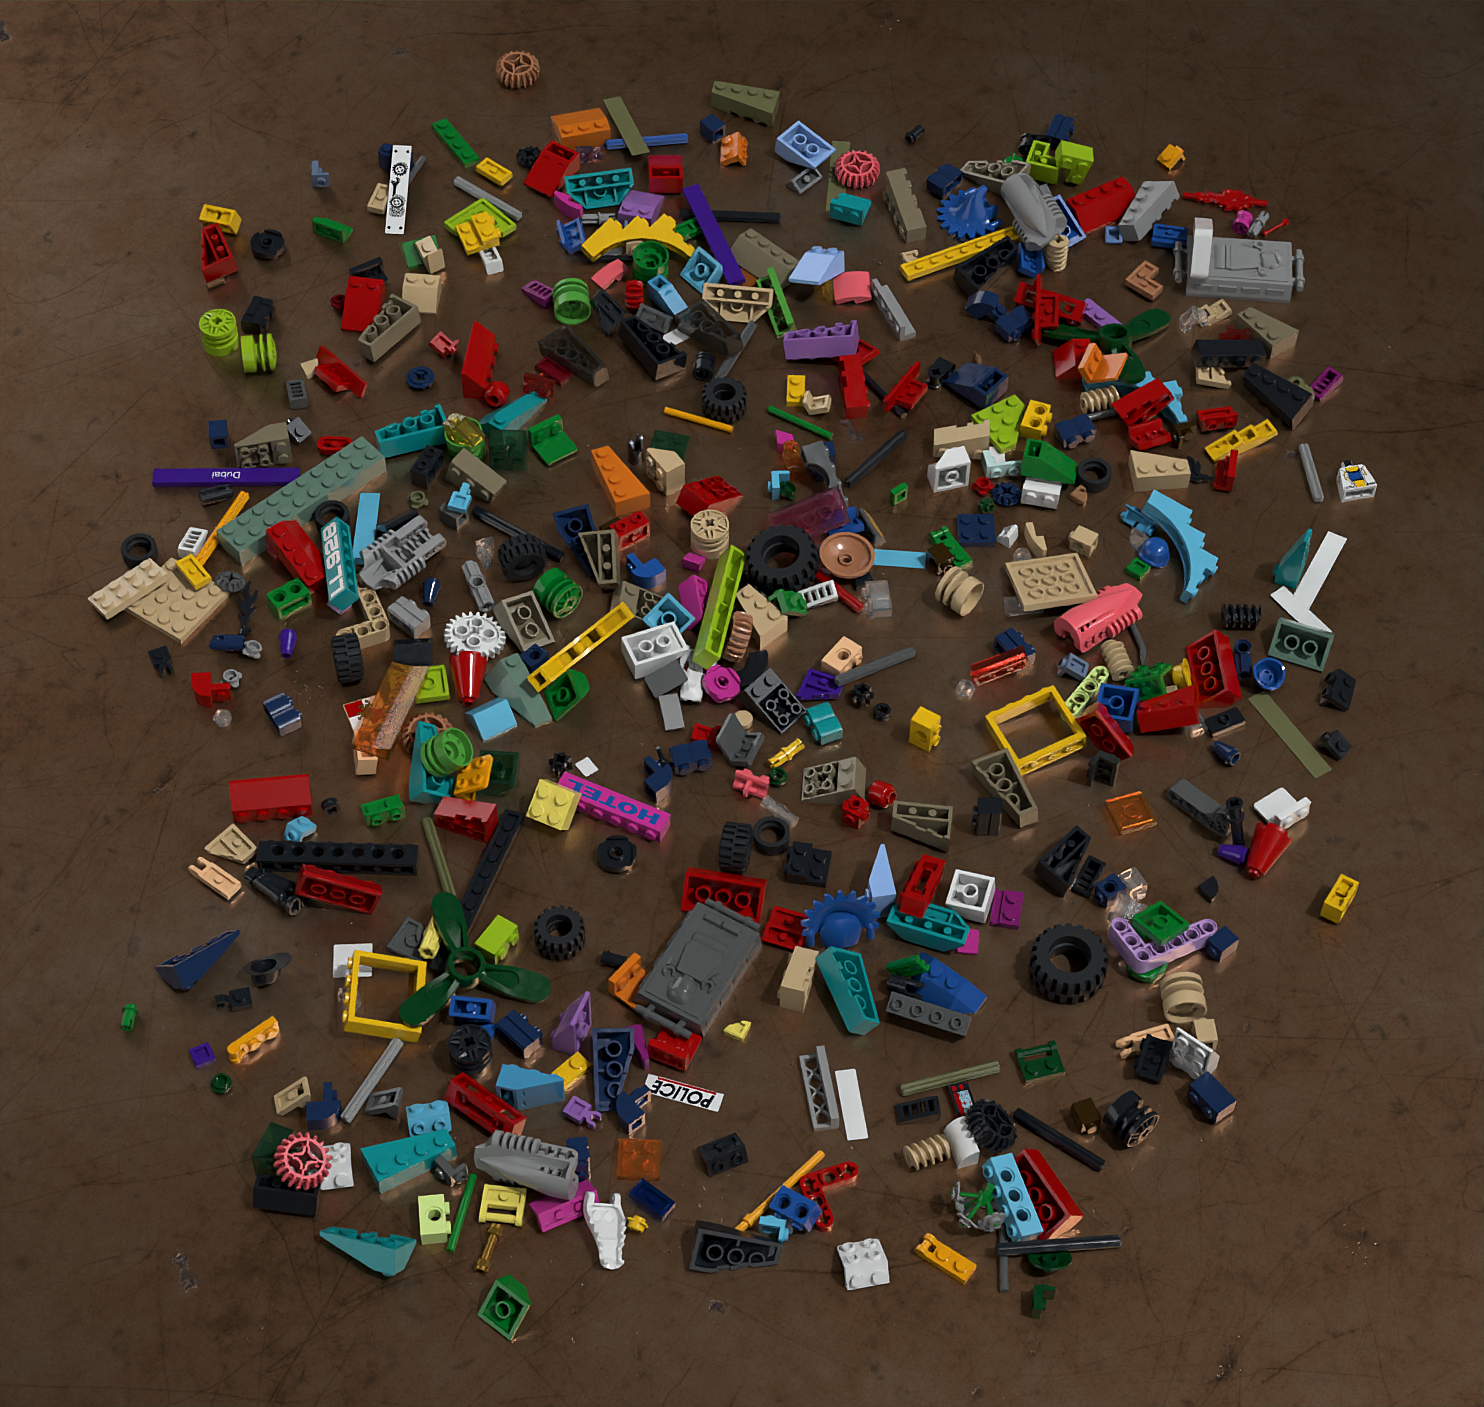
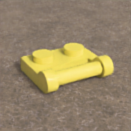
M484 1184L479 1222L512 1223L515 1226L522 1227L527 1188ZM488 1208L514 1210L517 1212L516 1215H509L500 1213H490L487 1211Z

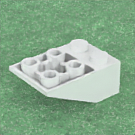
M1178 1027L1169 1061L1176 1068H1181L1195 1080L1207 1071L1212 1073L1218 1065L1220 1056Z

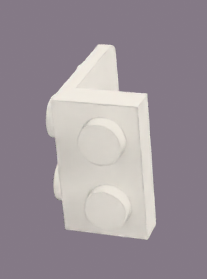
M1026 477L1022 489L1021 503L1057 509L1062 482Z
M1279 788L1256 802L1254 809L1267 823L1270 822L1286 829L1309 814L1311 801L1305 797L1297 802L1284 788Z
M339 1142L334 1145L322 1146L323 1148H329L326 1155L332 1156V1159L329 1161L332 1167L328 1170L329 1175L324 1177L321 1190L354 1186L350 1144ZM314 1168L312 1170H308L309 1175H313L317 1172V1169Z
M869 1238L864 1241L847 1242L837 1246V1252L844 1267L847 1290L890 1283L888 1260L878 1239Z

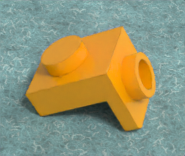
M1169 144L1158 156L1157 160L1171 170L1180 159L1184 161L1186 158L1183 155L1184 151L1176 145L1174 147Z

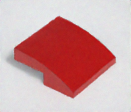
M774 905L761 941L793 951L795 946L802 947L806 936L802 935V931L807 927L801 926V920L808 917L803 913Z

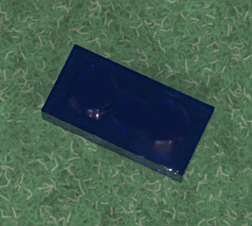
M643 1178L629 1193L631 1199L661 1221L676 1206L674 1200Z

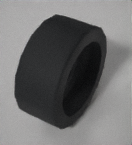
M1088 458L1079 464L1077 483L1078 485L1082 484L1086 491H1104L1111 482L1112 469L1106 461L1099 458ZM1089 470H1096L1105 477L1100 480H1092L1087 478L1084 473Z
M329 500L321 503L315 510V524L320 532L321 528L327 524V522L322 520V517L329 513L341 514L343 516L341 520L350 525V513L348 507L343 502Z
M137 533L129 536L122 543L121 552L124 562L131 568H135L148 558H151L154 562L158 558L157 544L150 535ZM138 546H146L151 549L146 555L140 557L129 554L133 548Z
M770 816L760 819L754 825L753 845L759 852L766 855H778L787 849L790 842V828L784 820ZM766 829H775L783 834V838L778 842L769 843L760 838V833Z

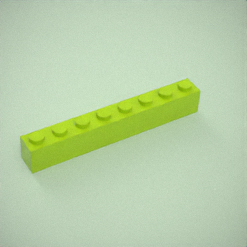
M733 545L728 547L719 556L692 661L707 670L721 657L746 559V553Z

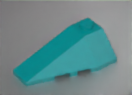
M531 391L485 415L479 421L483 434L504 444L547 401V398Z
M1308 528L1282 557L1280 564L1275 565L1273 575H1276L1274 583L1296 589L1307 561L1312 529Z
M418 721L409 777L410 801L422 804L440 803L444 796L455 798L453 776L449 775L442 778L435 777L424 767L420 755L421 745L424 741L438 735L435 725Z
M332 1226L320 1231L321 1237L371 1269L382 1272L384 1276H394L396 1273L404 1270L417 1241L416 1239L390 1234V1238L377 1237L378 1232L358 1234V1230Z

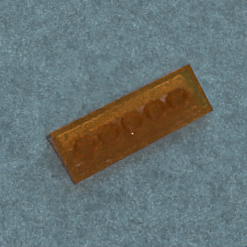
M395 662L391 663L352 744V749L387 761L390 760L428 678L429 666H409Z

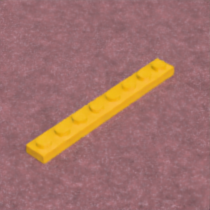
M1010 226L901 264L900 271L907 281L964 262L1007 235L1015 243L1022 240L1015 228Z

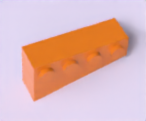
M609 446L591 450V465L616 517L650 507V492Z

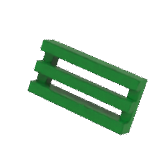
M914 955L888 962L885 969L891 974L909 977L928 972L930 965L928 963L925 964V961L920 959L919 955Z

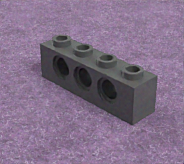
M893 991L886 1008L888 1013L967 1037L972 1017Z

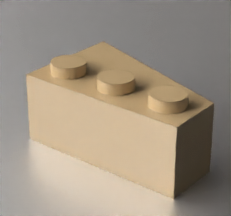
M1130 450L1128 466L1135 492L1188 488L1191 476L1188 460Z
M748 584L737 592L735 609L739 612H746L753 617L751 636L757 642L759 650H762L787 631L788 616L782 614L781 610L769 602L751 585Z

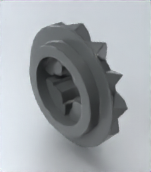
M227 570L218 572V575L215 577L216 585L225 591L236 592L242 590L245 586L244 577L240 576V573H234L233 570L231 572Z

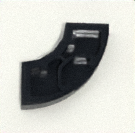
M767 649L749 653L747 665L742 670L736 672L741 681L739 685L741 691L767 670Z

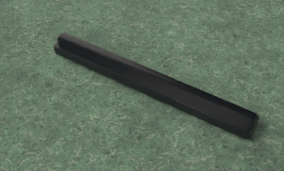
M902 429L899 430L844 479V484L852 487L907 438V432Z
M1017 1108L1014 1112L1013 1118L1097 1171H1101L1104 1168L1106 1161L1023 1109Z

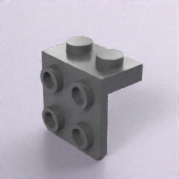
M729 713L717 735L716 743L731 766L750 767L765 737L762 732H745L736 715Z

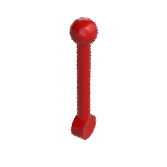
M1285 218L1280 224L1267 231H1262V236L1266 237L1268 233L1283 225L1287 226L1289 220Z

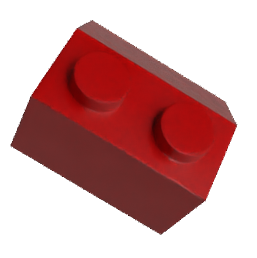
M1071 339L1053 351L1056 380L1082 379L1078 366L1090 343V339Z

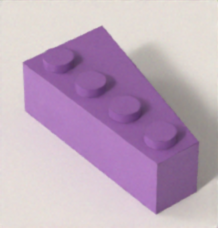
M852 320L851 324L843 325L842 322L835 323V326L831 328L818 326L813 331L807 328L785 332L783 343L786 359L834 358L835 356L856 354L859 342L857 320Z

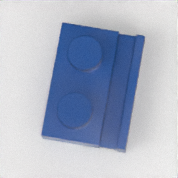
M1154 223L1151 246L1173 249L1175 242L1181 241L1182 247L1185 249L1188 228Z

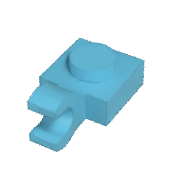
M463 482L460 491L453 492L448 503V510L466 514L472 500L471 490L469 489L470 484Z

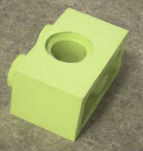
M444 1194L418 1196L422 1245L448 1242L447 1234H451V1222L446 1221V1215L450 1214L449 1201L445 1202ZM434 1217L440 1218V1219L437 1220V1221H432V1220H431V1219L434 1218Z

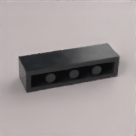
M1196 340L1191 350L1196 367L1205 368L1249 367L1252 362L1262 366L1267 356L1261 340Z

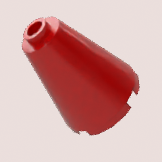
M460 651L459 655L454 656L452 654L449 657V665L458 701L464 706H473L479 698L487 665V656L482 657L481 653L477 651Z
M1259 821L1254 827L1246 863V870L1253 878L1263 877L1292 842L1293 838H1288V832L1276 824L1268 822L1267 825L1262 824L1263 821Z

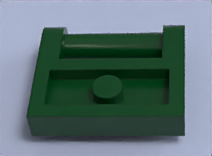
M1055 1040L1048 1041V1044L1014 1050L1025 1085L1065 1076L1066 1071L1058 1053ZM1047 1052H1050L1051 1056L1043 1057L1026 1062L1024 1059L1025 1057L1034 1056Z

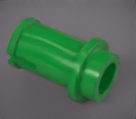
M128 1003L122 1008L123 1017L120 1029L124 1028V1031L133 1030L135 1016L138 1014L137 1006Z

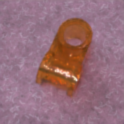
M787 440L783 443L782 459L785 471H789L790 475L806 472L799 454V445L794 440Z

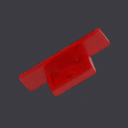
M1037 274V280H1034L1036 296H1033V306L1036 307V313L1032 315L1033 323H1035V329H1032V340H1035L1036 345H1040L1041 329L1059 328L1060 295L1059 293L1042 294L1043 279L1041 274Z
M320 346L316 358L321 365L315 366L314 373L335 392L349 389L357 397L363 398L367 383L325 346Z
M916 361L913 366H910L905 376L901 377L900 382L893 386L889 395L884 397L885 413H888L895 404L912 410L927 392L928 385L916 381L920 375L921 362Z

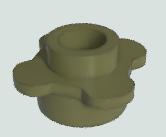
M414 491L407 498L408 502H411L413 509H418L429 503L422 491Z

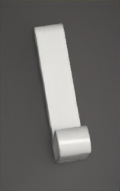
M1195 217L1190 278L1208 280L1213 235L1212 219Z

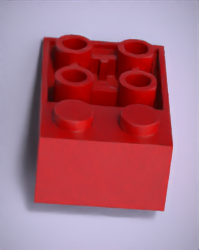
M551 140L541 151L523 185L551 198L555 190L558 191L565 184L564 177L573 176L580 169V153Z
M648 155L649 193H683L682 155Z
M716 475L683 485L676 504L693 517L698 512L704 510H716L723 513L741 499L743 494L737 491V488L724 481V478Z

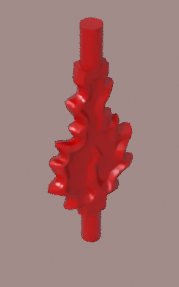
M1221 189V193L1218 192L1217 194L1211 191L1206 193L1183 192L1182 199L1195 200V202L1203 201L1204 204L1210 202L1215 203V205L1219 204V207L1225 208V212L1236 211L1238 213L1243 209L1248 210L1249 207H1267L1268 200L1250 197V194H1244L1240 189Z

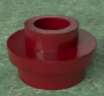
M337 294L331 298L330 303L335 310L341 311L344 309L345 295Z

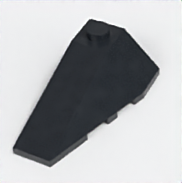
M696 1220L691 1239L689 1269L713 1273L724 1269L737 1270L740 1267L776 1265L779 1261L783 1243L721 1224Z

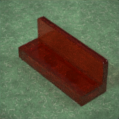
M1021 645L972 664L970 666L972 670L971 677L975 684L979 686L1029 667L1030 663L1024 646Z

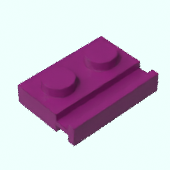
M995 888L989 926L999 925L998 927L1018 930L1024 893L1005 889L1001 891Z

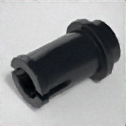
M917 125L913 130L908 131L905 134L906 142L909 144L915 143L917 138L925 132L923 126Z
M610 950L603 951L600 962L604 963L605 966L609 964L620 968L627 961V956L611 953Z

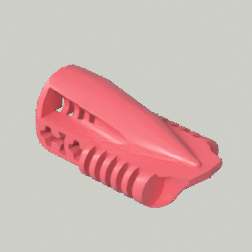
M1128 583L1112 587L1106 585L1096 592L1097 598L1080 603L1058 617L1054 623L1055 633L1062 638L1071 635L1074 639V647L1082 653L1088 651L1107 637L1112 639L1143 616L1138 607L1143 594L1136 587Z

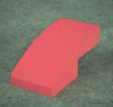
M617 259L599 270L591 279L600 288L606 290L615 280L619 282L630 271V268Z

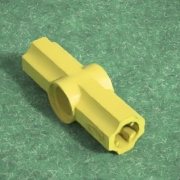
M433 915L428 927L423 932V939L418 949L420 956L425 959H434L442 942Z

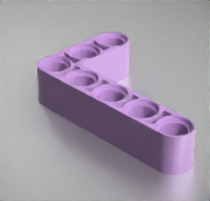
M1118 917L1112 920L1107 937L1134 972L1142 974L1205 947L1208 938L1216 933L1217 924L1211 919L1198 921L1189 925L1187 931L1160 947L1154 941L1145 944L1128 921Z

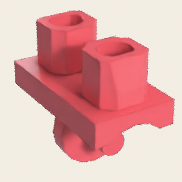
M745 768L742 771L737 769L732 788L743 791L744 797H748L751 794L765 799L770 778L765 775L757 777L753 775L751 770Z

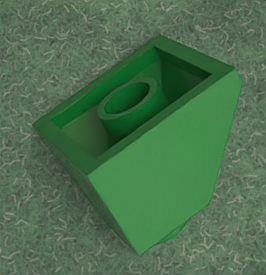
M568 668L544 691L555 721H559L590 690L584 673Z
M511 1275L496 1279L477 1315L508 1340H512L531 1305L526 1287Z

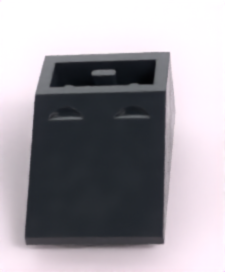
M771 668L763 672L737 695V698L748 711L779 734L785 732L806 713L804 706Z

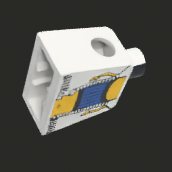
M1350 460L1342 462V468L1339 469L1336 480L1341 502L1374 497L1377 483L1366 467L1362 464L1353 466Z

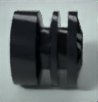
M467 1024L456 1028L450 1034L448 1050L450 1066L456 1075L464 1072L472 1079H478L486 1075L493 1064L491 1037L488 1031L479 1025Z
M1133 1090L1121 1095L1108 1108L1102 1120L1113 1132L1119 1131L1118 1137L1124 1140L1128 1147H1133L1141 1142L1153 1130L1159 1120V1115L1152 1111L1149 1105L1143 1106L1144 1101Z

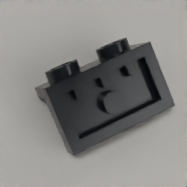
M736 1132L697 1147L698 1154L706 1164L710 1177L748 1162L746 1147Z

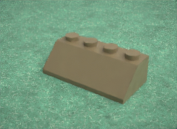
M752 228L739 235L731 247V251L740 268L758 280L768 276L767 269L773 267L781 289L793 283L789 282V277L798 265L799 260ZM769 281L763 283V285L770 289L772 282Z

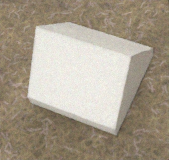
M1013 524L1003 528L997 536L996 542L1010 548L1018 538L1017 525Z

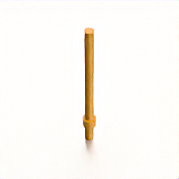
M819 1150L782 1185L790 1189L825 1157L824 1152ZM780 1187L752 1213H747L741 1219L742 1222L734 1229L745 1231L747 1228H751L757 1222L756 1220L769 1209V1205Z

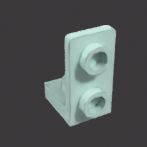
M990 450L982 452L981 463L985 477L998 478L1021 474L1022 460L996 463L995 457L991 456Z

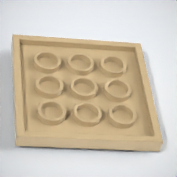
M1077 553L1005 563V570L1024 611L1070 606L1097 598V593Z
M171 557L161 567L170 579L124 610L182 644L230 593L219 588L214 581L195 590L176 567L175 562L177 560Z

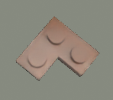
M1144 261L1124 282L1126 286L1152 301L1163 291V286L1152 280L1158 274L1159 268L1147 261Z

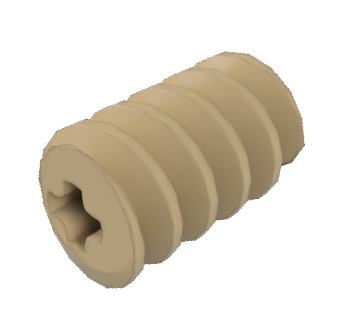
M1058 234L1048 243L1046 248L1045 263L1053 271H1061L1066 266L1069 239L1061 234Z
M1113 385L1108 386V388L1102 387L1101 390H1089L1088 393L1082 392L1080 396L1081 410L1083 414H1087V409H1089L1090 413H1093L1094 407L1097 412L1100 411V406L1107 410V404L1110 408H1113L1111 404L1119 400L1120 397Z
M1107 640L1102 643L1100 651L1113 681H1121L1134 672L1123 642Z
M942 1133L941 1136L935 1135L933 1139L931 1137L927 1138L926 1142L921 1140L918 1142V1145L912 1143L910 1147L904 1146L903 1154L907 1165L910 1168L914 1166L916 1170H919V1163L927 1167V1160H929L933 1165L935 1164V1157L940 1162L943 1161V1154L947 1159H950V1147L945 1135Z

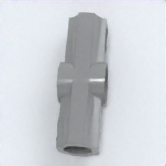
M472 560L466 561L461 566V569L470 588V594L474 597L479 611L489 612L495 606V603L486 585V578L482 575L477 562Z

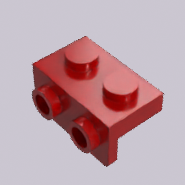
M1228 406L1197 410L1196 417L1201 431H1211L1236 427L1238 413H1234L1232 407Z
M1161 418L1128 427L1129 443L1139 451L1148 450L1153 446H1162L1166 442L1171 441V434L1163 429Z

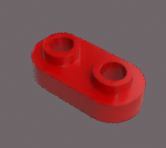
M323 436L317 441V449L321 454L333 455L353 441L349 437Z

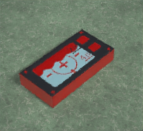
M967 1080L947 1085V1091L957 1118L965 1116L969 1107L975 1103Z

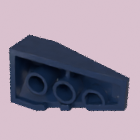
M585 504L553 513L558 533L590 577H594L595 574L578 535L581 532L596 531L589 505Z

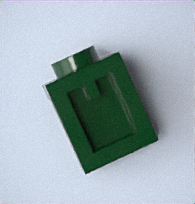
M1048 1284L1034 1285L1031 1318L1040 1319L1042 1311H1046L1047 1300L1054 1299L1056 1287Z

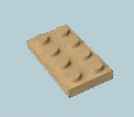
M148 558L87 599L108 620L170 578L151 558Z

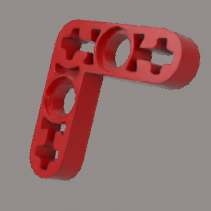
M843 1162L801 1177L799 1185L801 1194L810 1200L820 1199L823 1203L820 1208L823 1210V1217L825 1220H828V1223L820 1222L821 1215H819L814 1224L818 1231L828 1232L833 1228L834 1217L824 1192L856 1181L859 1170L854 1162ZM849 1169V1171L852 1172V1175L845 1173V1170ZM830 1174L834 1176L835 1180L828 1183L824 1181L823 1177ZM806 1182L813 1184V1193L810 1194V1188L806 1185Z

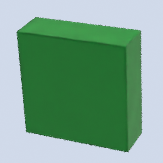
M905 482L890 490L889 503L892 506L907 499L908 485Z
M1135 557L1125 568V573L1140 582L1150 571L1151 566Z

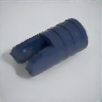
M216 634L212 636L213 638L209 644L212 650L242 652L245 648L246 638L245 635Z

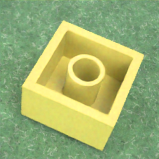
M539 779L526 816L559 830H569L582 793L547 779Z

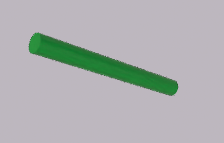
M771 405L768 407L767 412L831 440L833 433Z
M470 1173L448 1241L446 1251L449 1253H454L468 1209L477 1175Z

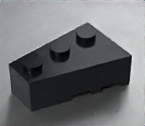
M1076 825L1038 861L1034 872L1060 896L1064 897L1091 837Z

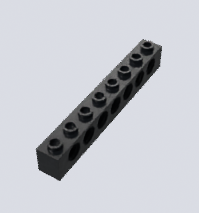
M266 840L259 841L256 861L258 869L262 868L264 871L268 870L270 872L299 873L302 865L305 864L314 865L324 870H332L338 874L418 876L420 853L419 845Z

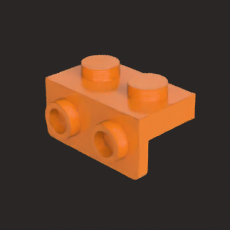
M739 132L721 138L720 162L723 166L739 161L742 166L746 165L748 143L746 138L742 137Z

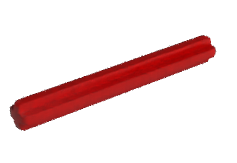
M797 555L793 557V563L798 559ZM820 569L815 574L816 578L814 580L818 583L832 580ZM834 581L838 598L855 612L860 613L864 609V604Z

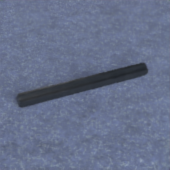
M680 209V219L694 218L691 209ZM711 210L717 221L780 223L781 213Z
M478 505L472 509V515L512 537L520 534H530ZM541 540L547 556L558 562L564 559L565 553Z
M1120 1235L1005 1242L995 1244V1253L997 1256L1118 1248L1121 1247L1122 1240Z

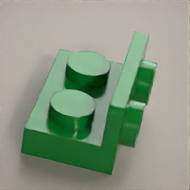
M399 794L361 804V810L367 827L379 826L382 823L406 817L403 803H401Z

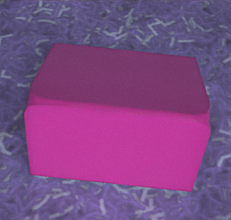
M775 430L778 452L796 450L793 434Z
M689 552L682 559V567L699 573L706 561V557Z
M970 929L964 947L957 948V953L978 954L979 930Z

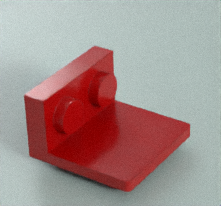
M663 1026L657 1038H651L648 1042V1055L652 1059L686 1072L702 1041V1036L692 1033L689 1039L681 1035L678 1037L673 1034V1031Z

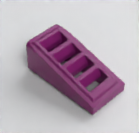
M536 280L521 288L526 295L544 309L554 303L553 289Z
M1328 366L1310 386L1313 392L1315 389L1321 392L1320 395L1314 392V398L1319 401L1324 399L1343 382V375Z
M637 1024L625 1027L634 1028V1053L644 1070H649V1055L642 1025Z

